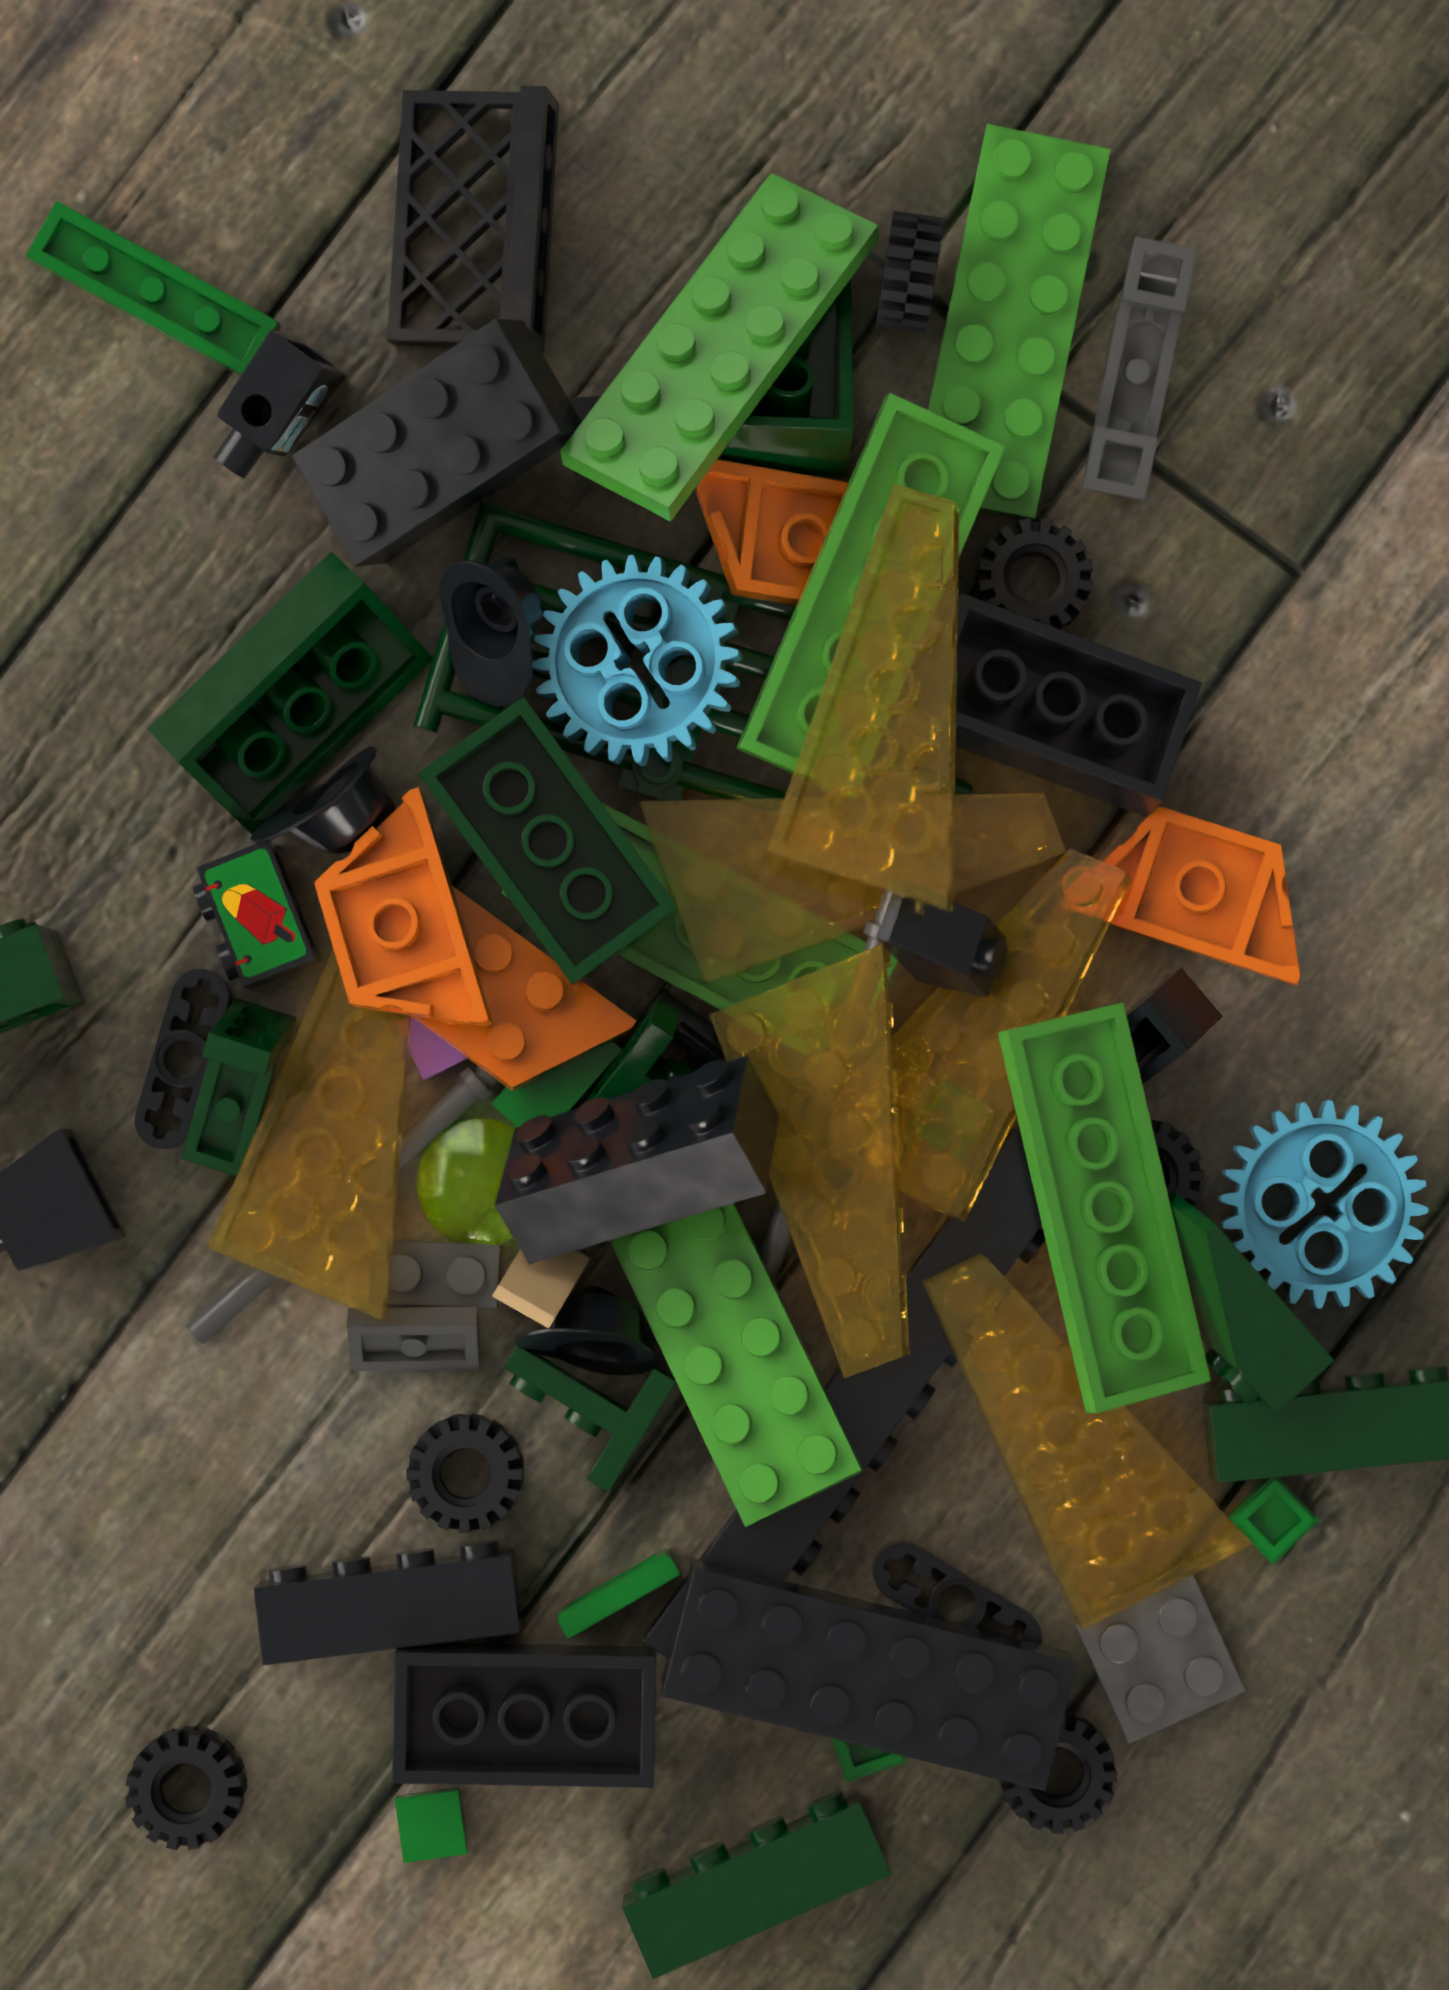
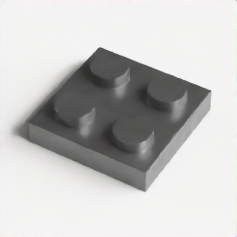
M1191 1571L1074 1623L1128 1744L1245 1692L1241 1679Z

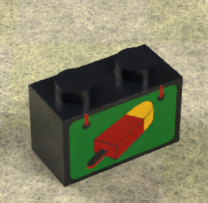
M268 840L196 867L202 883L193 886V892L205 920L208 922L216 919L225 942L216 945V949L223 969L230 981L240 978L243 987L253 989L321 962L284 865L273 842Z

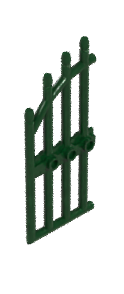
M483 501L480 502L463 561L472 560L486 565L489 564L498 533L602 564V561L608 560L614 568L625 571L628 555H634L638 559L642 572L647 573L651 562L656 556L665 562L667 578L680 565L688 569L690 576L687 589L702 579L710 585V593L703 604L721 599L728 608L724 615L716 621L717 624L734 623L738 606L788 621L791 620L796 608L795 605L732 595L724 574ZM532 583L540 596L542 612L544 613L545 610L563 614L567 606L561 600L558 590ZM614 613L607 614L605 622L611 632L628 638ZM634 614L633 627L637 631L651 630L659 623L657 620ZM444 621L413 724L416 728L433 733H438L443 715L483 726L507 709V707H495L481 702L477 698L450 691L456 672L449 650L446 621ZM728 641L723 643L724 647L738 649L743 657V660L725 665V668L761 679L766 678L775 656ZM531 649L532 662L540 658L549 657L547 653ZM681 655L674 658L666 670L668 683L672 685L687 683L696 671L695 658L690 655ZM532 668V676L546 680L551 679L550 675L539 673ZM651 675L647 686L659 708L666 709L670 703L669 699ZM636 690L622 692L615 699V701L641 708L642 697L640 692ZM905 695L900 696L880 744L882 755L876 753L867 777L888 783L886 822L692 764L696 749L691 751L679 740L672 742V761H665L656 748H650L647 764L641 767L635 762L632 750L627 749L623 760L617 765L609 760L607 743L600 752L592 756L584 751L587 732L579 739L571 742L562 735L566 725L539 717L564 752L623 769L618 788L636 793L637 795L679 806L684 788L883 847L880 867L904 874L907 855L932 863L940 861L943 866L952 869L968 870L973 856V851L951 841L943 843L941 838L910 829L912 790L930 796L940 795L943 800L968 804L973 785L961 778L951 775L944 777L941 775V772L911 764L898 720L910 722L917 702L915 698ZM713 708L707 714L714 723L716 731L738 738L741 737L750 716L733 709L730 712ZM696 726L691 731L696 746L702 730L699 726Z

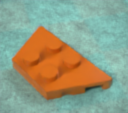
M717 459L697 485L695 492L731 594L796 606L849 482Z
M419 787L411 789L401 798L404 802L377 828L372 826L354 843L352 852L345 859L336 861L314 882L349 1004L356 1008L484 1027L493 1024L427 801L424 792Z
M1158 806L1137 827V831L1123 845H1119L1102 862V866L1076 892L1073 891L1065 899L1062 907L1066 912L1298 987L1301 979L1281 844L1162 806Z
M452 886L493 1024L483 1027L411 1016L511 1091H515L540 1079L542 1074L558 1066L564 1067L586 1056V1052L619 1036L622 1038L632 1033L636 1028L637 1020L582 980L573 986L551 957Z

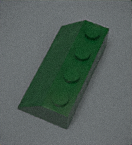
M331 551L171 705L148 730L172 757L252 834L431 663L433 657L374 592Z

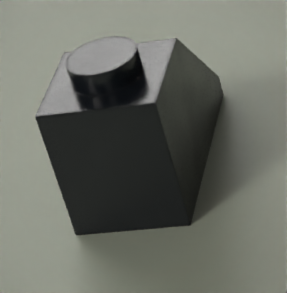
M896 880L877 940L918 982L988 997L993 979L1001 976L1006 965L1008 950L1007 938L988 916L910 881Z
M1182 967L1126 1012L1142 1085L1189 1050L1223 1017Z

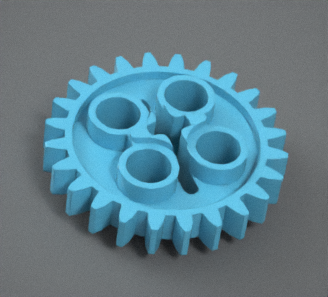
M628 555L625 572L618 574L608 560L602 561L601 568L602 580L595 583L590 576L581 571L578 573V577L583 591L578 596L562 588L558 591L561 600L567 606L563 614L549 610L544 611L543 616L555 629L553 634L535 635L534 641L549 651V657L533 661L532 668L539 673L550 675L551 679L538 686L536 693L542 698L558 699L546 713L553 722L571 718L562 734L568 740L573 742L586 732L588 733L584 745V751L588 754L595 756L607 743L609 760L617 765L623 760L627 749L632 750L635 762L641 767L647 764L650 748H656L660 756L669 762L672 761L673 757L672 742L679 740L691 751L696 749L695 739L691 732L696 726L712 734L715 733V725L707 715L712 708L730 712L732 707L719 695L721 688L739 687L741 681L733 674L725 671V665L741 661L743 657L738 649L724 647L723 643L732 639L739 632L733 623H716L728 609L721 599L703 604L711 590L710 585L704 579L687 589L690 572L685 566L680 565L667 578L665 562L660 557H654L647 573L642 572L641 565L634 555ZM647 602H656L661 605L662 617L653 629L648 631L634 630L633 616L641 605ZM614 613L630 642L645 655L643 658L644 664L669 699L670 703L666 709L659 708L645 681L629 667L631 660L605 622L607 614ZM594 637L605 638L608 643V652L605 659L593 667L582 666L579 660V652L582 645ZM681 655L694 657L696 671L693 677L682 685L669 684L666 678V670L669 663ZM627 690L639 691L642 697V705L639 712L631 719L616 720L613 715L615 699Z
M1329 1100L1322 1101L1317 1118H1313L1306 1102L1296 1103L1295 1122L1292 1123L1280 1110L1272 1112L1271 1120L1275 1131L1269 1133L1258 1125L1251 1126L1249 1130L1257 1146L1254 1149L1235 1145L1232 1149L1233 1152L1244 1162L1241 1170H1222L1221 1174L1226 1179L1235 1183L1236 1187L1235 1192L1218 1195L1217 1201L1234 1206L1235 1215L1220 1221L1219 1227L1232 1230L1238 1229L1240 1237L1232 1243L1241 1253L1248 1251L1251 1254L1248 1261L1257 1272L1262 1269L1267 1271L1264 1280L1273 1290L1278 1288L1282 1282L1287 1283L1285 1292L1286 1302L1296 1304L1304 1290L1307 1289L1309 1290L1312 1307L1322 1309L1327 1291H1332L1338 1305L1346 1307L1349 1306L1350 1287L1354 1286L1365 1298L1370 1299L1374 1297V1289L1370 1278L1376 1275L1379 1279L1393 1284L1396 1278L1388 1263L1394 1259L1411 1264L1413 1258L1401 1245L1404 1239L1421 1240L1424 1237L1421 1231L1409 1225L1411 1216H1420L1428 1213L1429 1210L1424 1205L1411 1202V1193L1427 1186L1425 1180L1407 1179L1405 1171L1418 1161L1417 1156L1408 1155L1397 1158L1394 1151L1400 1145L1403 1136L1400 1133H1394L1383 1139L1379 1138L1378 1134L1383 1122V1118L1380 1116L1372 1117L1363 1126L1358 1125L1359 1106L1349 1105L1340 1119H1336L1333 1101ZM1321 1141L1330 1142L1339 1152L1340 1161L1338 1168L1328 1177L1317 1175L1311 1168L1309 1161L1311 1150ZM1358 1164L1365 1166V1174L1336 1195L1329 1203L1331 1210L1334 1212L1331 1218L1316 1215L1304 1224L1290 1242L1284 1245L1280 1243L1279 1235L1314 1208L1315 1201L1310 1196L1314 1190L1318 1193L1332 1192ZM1276 1183L1288 1188L1293 1201L1290 1212L1279 1220H1273L1268 1217L1262 1209L1261 1202L1265 1190ZM1369 1188L1379 1195L1382 1201V1211L1375 1222L1363 1225L1353 1214L1352 1205L1356 1195L1362 1190ZM1324 1231L1334 1241L1335 1253L1330 1263L1323 1267L1315 1268L1305 1256V1245L1311 1235Z

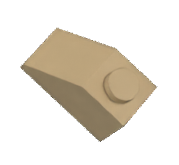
M520 1249L492 1297L549 1329L558 1318L564 1303L574 1290L592 1256L579 1249L529 1264Z

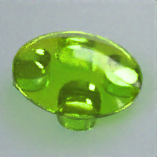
M470 1119L458 1122L441 1132L425 1150L417 1173L419 1201L429 1221L448 1238L459 1243L495 1245L513 1237L495 1207L515 1130L510 1125L492 1119Z

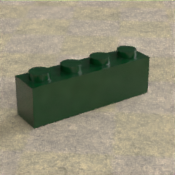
M1427 1366L1408 1369L1409 1380L1387 1383L1384 1382L1383 1372L1351 1374L1345 1376L1346 1387L1321 1389L1320 1379H1314L1277 1414L1259 1398L1248 1405L1232 1387L1217 1389L1218 1400L1202 1402L1210 1478L1217 1483L1447 1460L1449 1459V1376L1447 1366Z
M841 1790L829 1793L809 1803L807 1808L810 1814L787 1824L783 1816L772 1818L750 1829L748 1834L751 1840L728 1850L724 1842L710 1845L689 1857L692 1866L669 1876L665 1868H660L633 1880L630 1883L632 1892L623 1896L622 1909L652 1978H658L890 1876L889 1863L859 1794L856 1793L845 1798Z

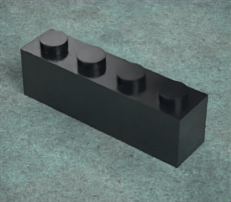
M488 1540L460 1545L461 1556L435 1559L434 1548H425L396 1553L397 1564L371 1567L370 1556L333 1561V1572L308 1575L307 1565L305 1564L269 1569V1580L260 1581L253 1588L262 1664L271 1665L520 1633L523 1627L514 1549L499 1551L498 1541Z

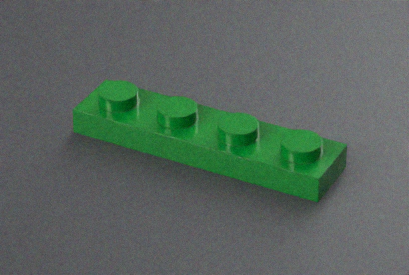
M55 201L25 255L31 263L239 376L242 375L269 331L274 330L278 332L281 328L279 322L58 201Z

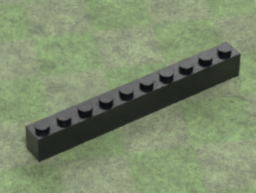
M1018 1121L824 1386L864 1470L868 1466L877 1472L898 1443V1440L890 1435L904 1414L913 1420L920 1414L936 1388L928 1383L942 1362L951 1368L957 1363L974 1338L965 1331L980 1310L990 1316L1009 1291L1011 1284L1003 1278L1015 1261L1019 1258L1024 1263H1029L1045 1242L1043 1228H1041V1218ZM862 1472L750 1528L744 1526L737 1509H735L699 1560L779 1580H785L791 1570L801 1576L823 1546L814 1538L827 1520L830 1518L839 1524L858 1499L860 1492L852 1486ZM687 1576L644 1635L643 1642L665 1658L668 1656Z

